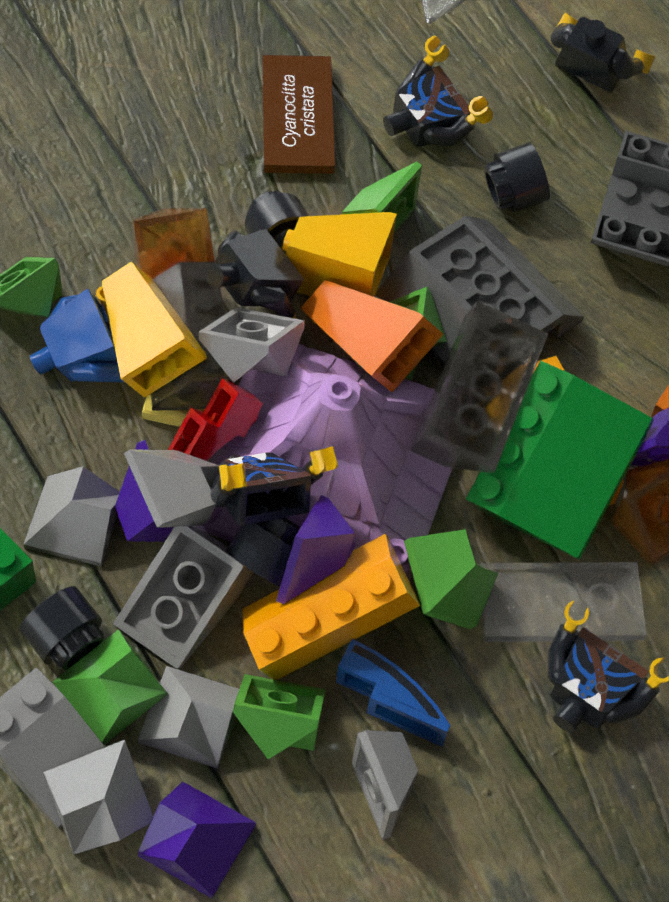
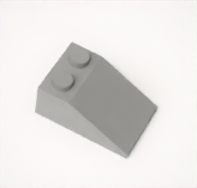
M176 526L113 624L170 665L180 670L235 603L254 572L233 558L226 551L228 547L197 526Z
M36 667L0 697V768L49 820L60 829L63 826L43 772L102 749L105 746L66 697Z

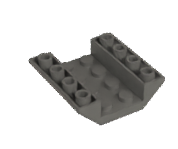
M625 131L591 244L669 267V143Z
M470 216L462 217L410 250L377 290V296L380 299L390 302L424 287L429 288L447 340L445 343L432 347L429 351L455 378L468 381L474 387L476 394L499 379L505 361L547 332H550L557 339L584 320V316L489 220Z

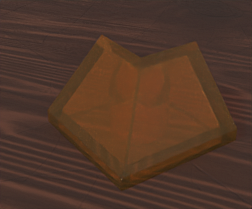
M163 208L132 220L133 246L138 268L150 277L161 291L210 283L208 271L215 260L206 208Z
M669 459L628 469L623 498L612 520L613 525L650 564L656 563L669 553Z

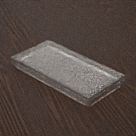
M637 562L480 563L481 566L498 573L482 612L484 642L553 641L559 626L567 621L564 615L565 607L573 600L575 601L569 611L573 619H582L587 607L590 610V615L586 622L578 625L576 629L578 632L584 627L603 641L644 640L647 635Z

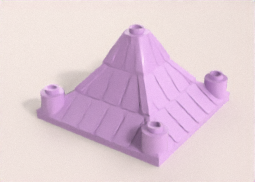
M301 344L297 346L287 377L257 370H250L242 377L239 386L247 389L263 403L259 410L258 418L249 428L245 437L238 435L230 440L208 462L220 466L223 460L233 454L243 457L268 452L274 453L301 468L311 461L310 452L333 446L338 468L323 472L322 478L311 485L309 513L320 495L328 497L355 533L353 540L356 546L354 550L386 533L411 583L413 573L404 541L412 537L429 534L475 409L476 393L474 387L468 381L461 378L445 380L441 383L438 390L404 379L391 392L355 362L343 358L340 359L334 355L313 348L310 349ZM216 506L208 522L203 525H195L208 534L228 541L233 540L241 527L236 523L226 507ZM309 513L286 518L301 528Z

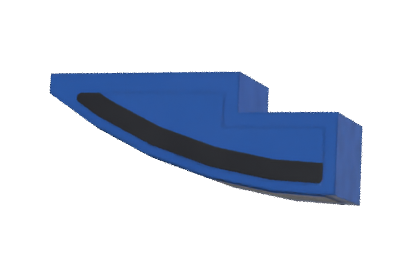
M351 639L338 666L336 683L370 697L367 714L443 747L450 724L436 703L399 666L377 651Z

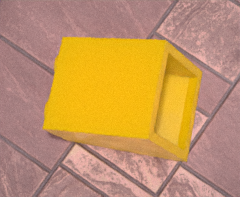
M381 212L299 217L295 229H288L282 246V251L286 252L285 255L305 279L297 292L311 296L324 280L375 297L390 259L397 214Z

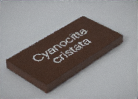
M262 55L263 173L334 174L335 151L331 56Z

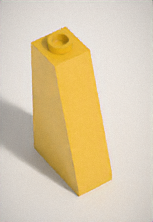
M130 262L102 280L120 377L144 398L207 359L205 351L156 283L133 262Z

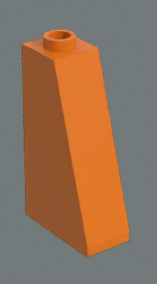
M324 280L301 307L366 372L391 392L399 386L443 336V333L419 312Z

